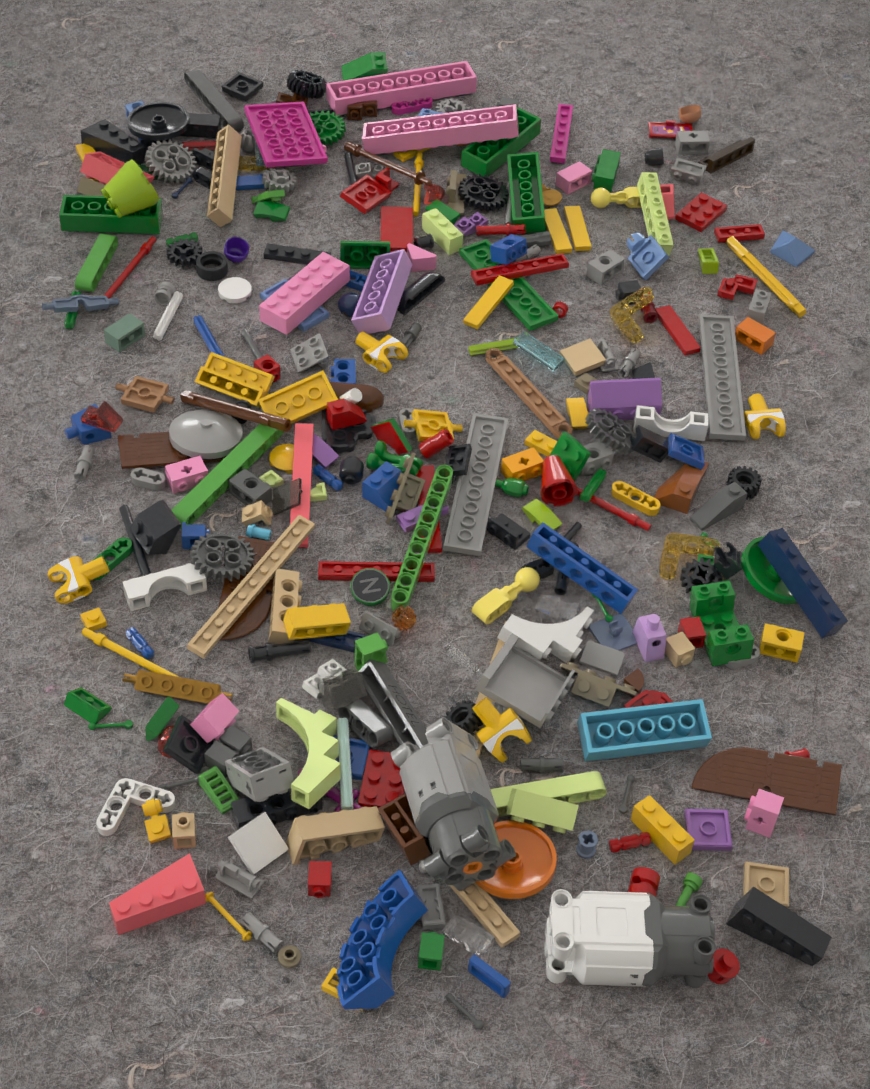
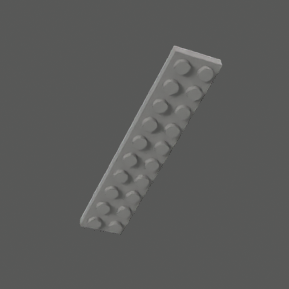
M700 314L699 329L709 439L745 441L746 430L733 316Z
M473 413L466 443L471 444L472 453L467 475H461L458 478L443 545L444 551L481 556L509 418Z

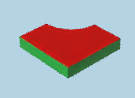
M395 418L378 422L371 426L378 441L381 440L390 445L398 455L412 450Z

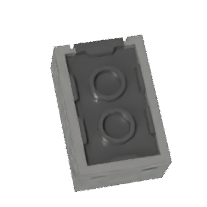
M265 747L225 761L230 785L257 802L265 801L274 794L286 793L294 781L290 762Z

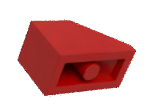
M340 399L327 402V420L332 430L367 422L361 407L350 401Z

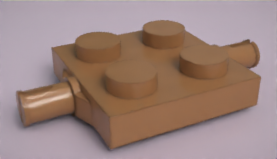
M135 376L128 385L117 383L115 386L116 390L125 392L121 398V404L155 413L161 403L165 402L173 405L175 401L174 397L166 395L169 390V384Z

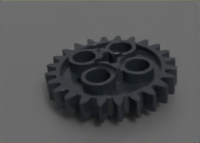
M473 174L472 177L468 175L467 179L463 178V181H460L458 196H460V200H464V204L469 203L468 207L474 206L475 210L480 208V211L485 209L488 212L489 209L495 211V208L500 210V207H504L507 204L509 190L506 189L507 186L503 185V182H498V178L493 179V176L487 177V174L484 176Z

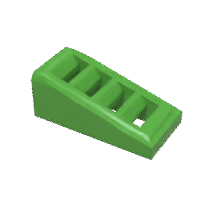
M214 766L199 775V785L220 813L223 815L230 811L231 802L239 799L218 767ZM229 797L231 798V800L227 801L226 803H221L225 799Z

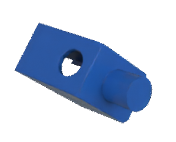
M96 404L72 415V427L64 429L68 440L78 437L84 445L112 438L110 424Z

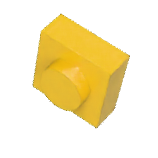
M99 607L80 614L85 628L91 631L107 626V621Z

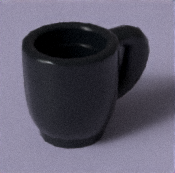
M662 147L649 149L644 152L645 164H664Z

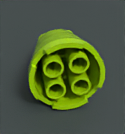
M132 159L126 162L105 187L100 190L102 195L108 198L106 202L111 209L115 208L114 211L119 218L153 206L160 200L152 184L149 183L141 168Z

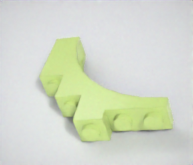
M280 698L276 702L277 719L289 725L300 736L308 752L307 762L303 770L291 784V799L310 809L341 779V763L335 760L339 756V740L333 737L337 734V718L322 710L313 714Z

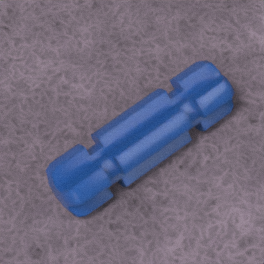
M321 465L313 468V474L320 477L329 486H332L334 490L339 491L343 488V482L336 479L337 477Z
M131 627L126 630L127 638L132 641V644L142 653V656L147 660L152 658L154 650L151 646H148L149 644L141 634H138L136 628Z

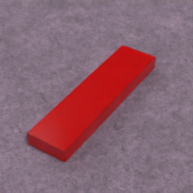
M670 305L655 308L658 319L685 356L700 352L701 347Z

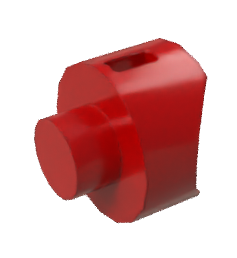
M724 948L717 949L713 956V972L708 973V978L712 982L722 985L738 974L740 965L733 952Z

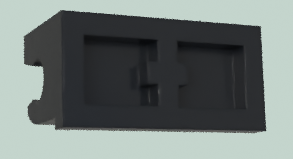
M638 425L636 427L637 437L630 436L633 446L632 450L661 463L669 453L667 438Z
M726 542L727 547L730 548L729 552H724L720 546L714 548V565L726 580L742 570V552L738 551L730 542Z

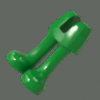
M379 440L375 445L374 453H369L366 466L368 469L375 471L387 461L400 469L404 474V461L406 456L410 458L411 455H393L387 451L386 443ZM414 458L409 474L414 476L418 474V471L424 464L421 459Z

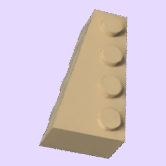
M377 806L341 810L333 813L323 812L311 816L302 815L294 819L285 844L289 848L288 853L292 864L297 865L301 863L300 859L310 857L311 860L320 858L319 854L332 851L335 854L341 852V850L349 845L352 848L380 841L385 826Z

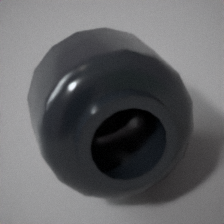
M355 456L343 459L340 465V479L349 485L360 482L364 472L363 462Z

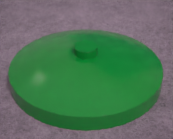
M764 537L753 539L745 547L741 556L742 569L746 578L766 598L781 604H796L797 601L758 546Z

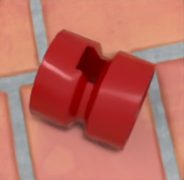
M646 867L633 869L627 892L650 893L657 897L660 875Z

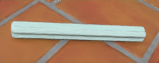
M338 718L337 736L339 740V763H341V809L352 810L353 793L349 725L347 718Z

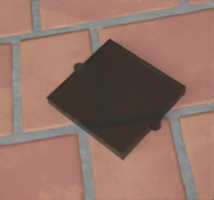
M295 479L273 489V500L271 503L274 516L301 505L302 479Z

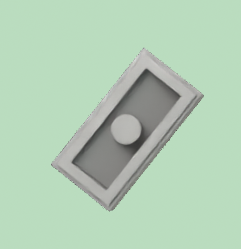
M588 640L579 663L618 676L624 662L625 653Z

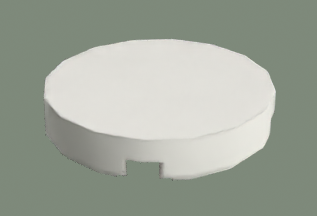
M240 277L227 278L218 286L219 297L222 300L225 299L228 303H242L246 301V298H250L252 293L250 282Z

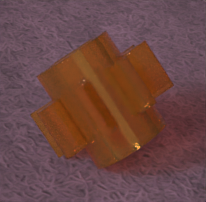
M402 605L396 608L392 613L394 626L398 627L399 630L403 628L406 631L412 628L416 623L417 617L413 613L414 609L409 606L405 608Z

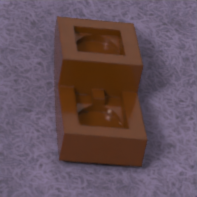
M279 92L275 103L304 102L306 106L308 98L296 95V93L291 96Z

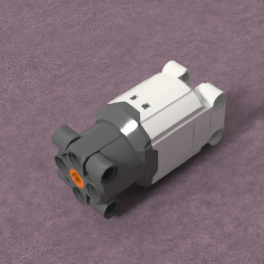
M563 889L556 890L551 897L550 915L547 918L544 953L547 978L552 983L558 984L562 983L567 975H574L582 985L651 987L664 975H684L685 983L688 986L699 988L703 985L707 974L713 972V956L716 944L714 942L715 923L709 913L712 905L711 900L704 894H696L692 897L689 906H664L660 900L650 893L582 891L576 898H572L568 891ZM553 967H560L562 970L558 971Z

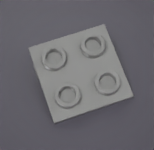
M320 333L290 349L298 373L317 363L322 368L328 366L329 361L327 358L329 355Z

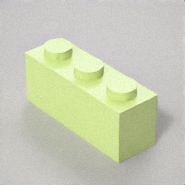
M435 208L423 213L422 229L427 234L431 233L433 240L448 255L458 252L463 247V234L441 212Z
M512 788L506 814L512 815L511 820L524 823V819L531 820L533 826L545 828L546 824L553 826L552 831L565 834L566 830L573 831L579 805Z

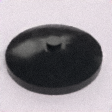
M152 102L132 110L127 117V125L129 131L140 139L162 141L183 134L190 125V117L188 111L178 104Z

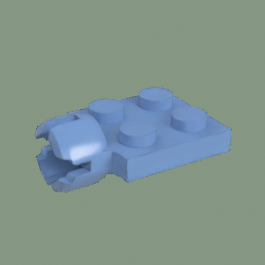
M634 233L631 235L635 240L634 242L630 238L627 239V247L631 251L628 260L642 278L647 280L669 256L652 235L645 238L641 233Z

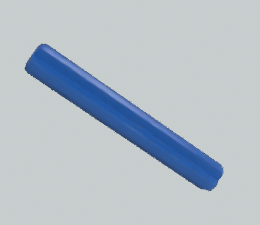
M201 315L195 316L193 318L194 324L210 352L224 356Z

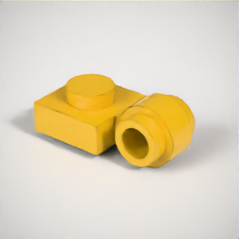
M153 798L147 800L145 804H142L145 817H151V819L144 821L149 842L152 844L172 837L166 814L160 816V812H163L160 799L155 800Z

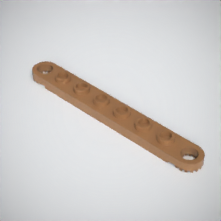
M488 349L485 357L488 364L553 435L559 439L562 434L560 430H565L572 436V426L566 422V419L500 349Z

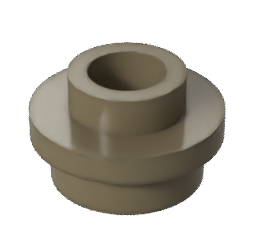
M284 946L278 953V961L285 968H294L301 961V952L295 946ZM293 954V957L288 958L285 955Z

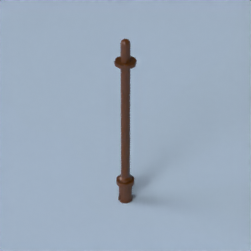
M349 141L344 144V150L352 153L355 157L363 156L413 178L416 185H422L423 183L426 185L432 184V180L426 178V174L423 171L417 173L363 150V147L359 144L355 145Z

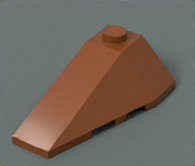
M704 461L705 465L702 470L685 463L658 488L654 498L660 501L661 506L688 514L709 463Z

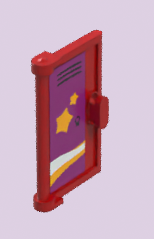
M666 120V123L648 122L649 138H676L677 131H693L692 124L675 123V120Z

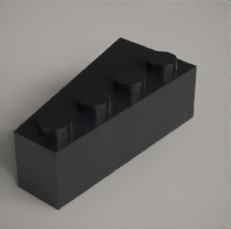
M101 120L80 130L82 144L93 147L95 152L101 151L124 163L131 159L139 165L145 163V146L108 120Z
M754 886L735 903L726 922V925L810 966H814L823 959L832 938Z

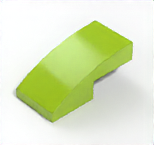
M538 499L522 507V510L532 523L537 522L540 526L543 522L553 530L562 525L558 517Z

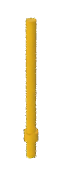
M422 152L417 153L414 163L415 173L422 171L424 167ZM416 184L414 186L413 201L414 216L419 215L421 185Z
M88 628L82 630L81 634L93 640V643L100 647L104 646L152 672L177 676L107 639V636L101 633H95Z

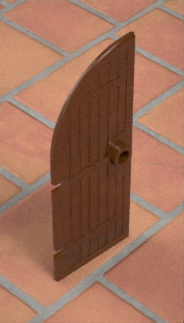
M169 431L139 433L138 438H134L133 434L118 435L122 469L166 466L193 458L182 454L172 446L169 440ZM225 457L216 458V459H202V460H203L204 463H207V462H220V461H222Z
M243 536L238 538H245V543L250 542V547L254 549L253 567L275 543ZM240 575L239 579L232 577V581L225 578L218 608L246 576ZM274 577L219 641L244 637L254 632L264 623L270 612L272 595L266 593H272Z
M749 747L730 748L716 753L702 764L693 779L691 788L748 800L751 799L752 795L756 796L759 789L784 797L782 806L836 816L842 764L823 761L822 768L817 767V760L777 752L774 753L773 759L768 758V751Z

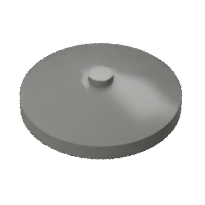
M194 410L183 413L176 417L169 427V440L172 446L182 454L193 458L201 456L202 459L225 457L242 442L243 438L242 427L235 418L213 410Z

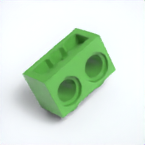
M378 632L355 640V667L358 671L369 659L385 664L388 662L386 656L388 646L385 639H381Z

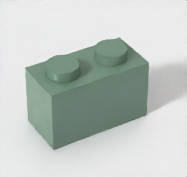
M130 313L104 329L105 343L120 353L145 336L144 322Z

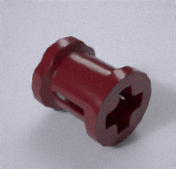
M645 301L640 305V310L644 314L643 319L646 323H653L658 318L652 301Z

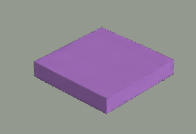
M685 809L686 832L695 839L692 850H732L728 810Z

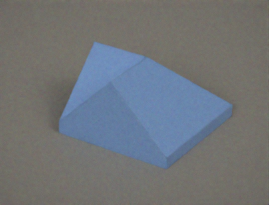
M783 230L770 253L797 267L815 253V250Z

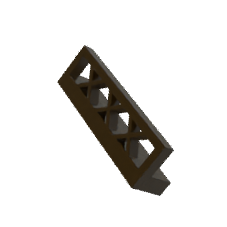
M750 137L744 141L739 140L698 161V163L706 165V171L712 174L752 153L755 139Z

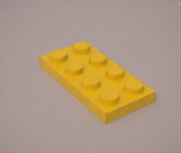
M322 370L258 399V402L263 412L290 419L292 424L326 409L327 402L338 400Z

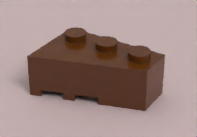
M406 793L378 808L386 829L411 866L431 855L428 838L420 835L415 826Z

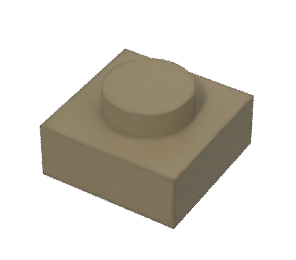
M585 372L574 381V386L588 394L590 381L598 380Z

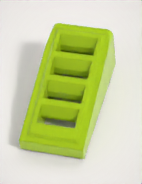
M698 249L702 274H717L719 261L714 249Z

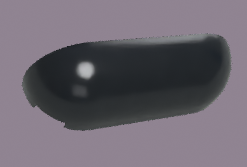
M437 272L423 274L403 291L397 310L401 314L406 315L443 284L445 277Z

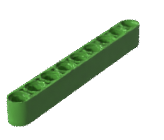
M259 424L171 510L180 523L186 522V525H192L229 488V480L243 469L247 470L282 436L284 431Z
M440 465L436 469L391 596V608L396 613L407 611L452 484L453 470L448 465Z

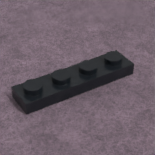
M267 243L263 255L264 259L308 265L325 251Z

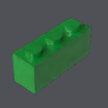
M603 149L602 154L598 155L591 182H594L593 189L605 188L612 192L621 152Z

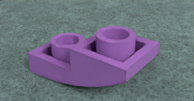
M476 212L469 219L463 217L454 226L466 236L477 232V225L487 226L489 223L488 219Z
M313 433L312 458H315L326 469L339 459V455Z

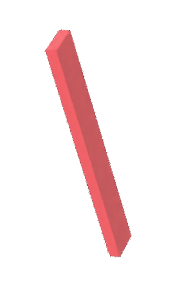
M295 423L290 524L298 515L310 520L314 424ZM309 535L299 547L308 548Z

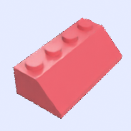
M100 151L85 154L80 172L84 173L85 177L95 178L99 180V183L106 185L125 163ZM143 171L149 183H152L155 176Z

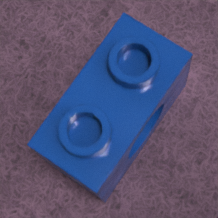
M511 234L490 245L491 261L507 265L527 254L526 238Z

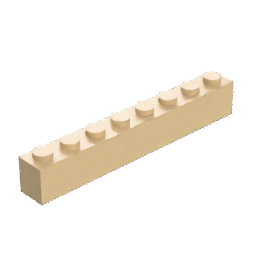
M229 124L217 132L207 217L220 228L225 224H229L233 219L242 138Z

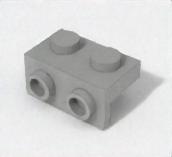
M677 157L674 166L671 167V176L678 180H686L692 184H700L706 171V165Z

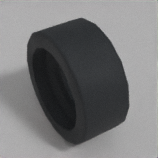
M208 251L199 255L196 259L198 276L207 281H217L224 278L228 273L226 256L216 251ZM208 264H218V265H220V266L217 267V268H206V267H204L205 265H208Z

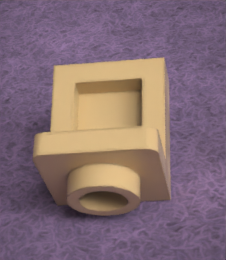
M262 500L242 508V523L245 526L261 520L267 526L271 525L272 510Z

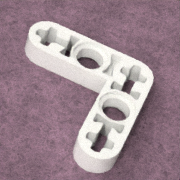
M121 779L115 784L97 818L98 832L103 836L114 834L130 803L142 806L147 800L153 798L157 800L156 796H158L163 807V812L161 813L171 812L176 805L174 794L132 779ZM122 789H126L125 792L123 793V797H121V796H122ZM143 792L151 793L148 799H141L139 796ZM115 803L122 805L121 809L116 811L111 810L110 807ZM109 816H110V817H111V818H110V823H111V825H107L106 827H103V824H107V823H108V821H109Z

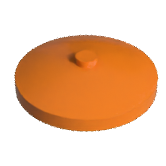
M501 821L495 823L494 826L499 841L508 840L512 844L516 856L498 867L492 878L485 881H476L475 883L484 891L506 899H521L537 894L550 883L556 871L557 855L552 841L542 830L525 822Z

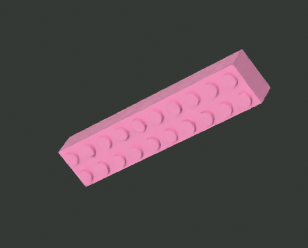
M462 61L326 83V99L334 110L335 116L347 114V105L357 102L377 101V109L391 107L392 103L404 101L405 104V101L412 103L415 99L419 101L421 98H424V101H426L427 97L441 99L475 93L477 76L469 63Z
M515 104L364 123L362 136L364 150L377 155L381 153L390 154L397 151L405 152L413 149L421 150L430 147L452 146L454 144H468L471 142L480 143L487 140L496 141L503 138L512 139L519 137L517 107Z

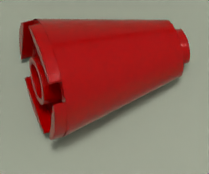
M550 455L543 461L542 501L547 505L548 503L553 504L554 507L567 505L578 494L577 485L561 458L556 455Z

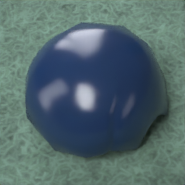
M352 292L342 295L337 302L340 312H345L348 317H353L360 295Z

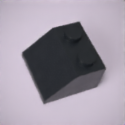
M159 500L137 514L130 530L147 554H167L182 524L165 501Z

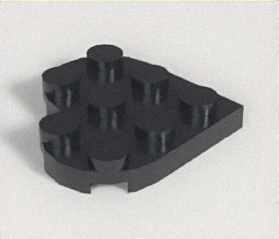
M327 408L323 409L322 440L335 452H352L357 445L358 439L372 438L373 431L371 426L376 423L375 416L367 414V410L362 409L367 422L332 430L327 420Z

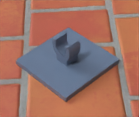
M619 613L612 616V622H606L603 619L590 624L588 627L601 645L620 651L637 644L633 628L623 614Z

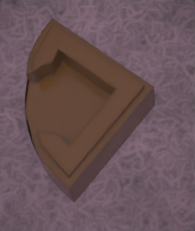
M637 668L624 678L623 683L635 687V691L640 694L644 685V676L640 669Z

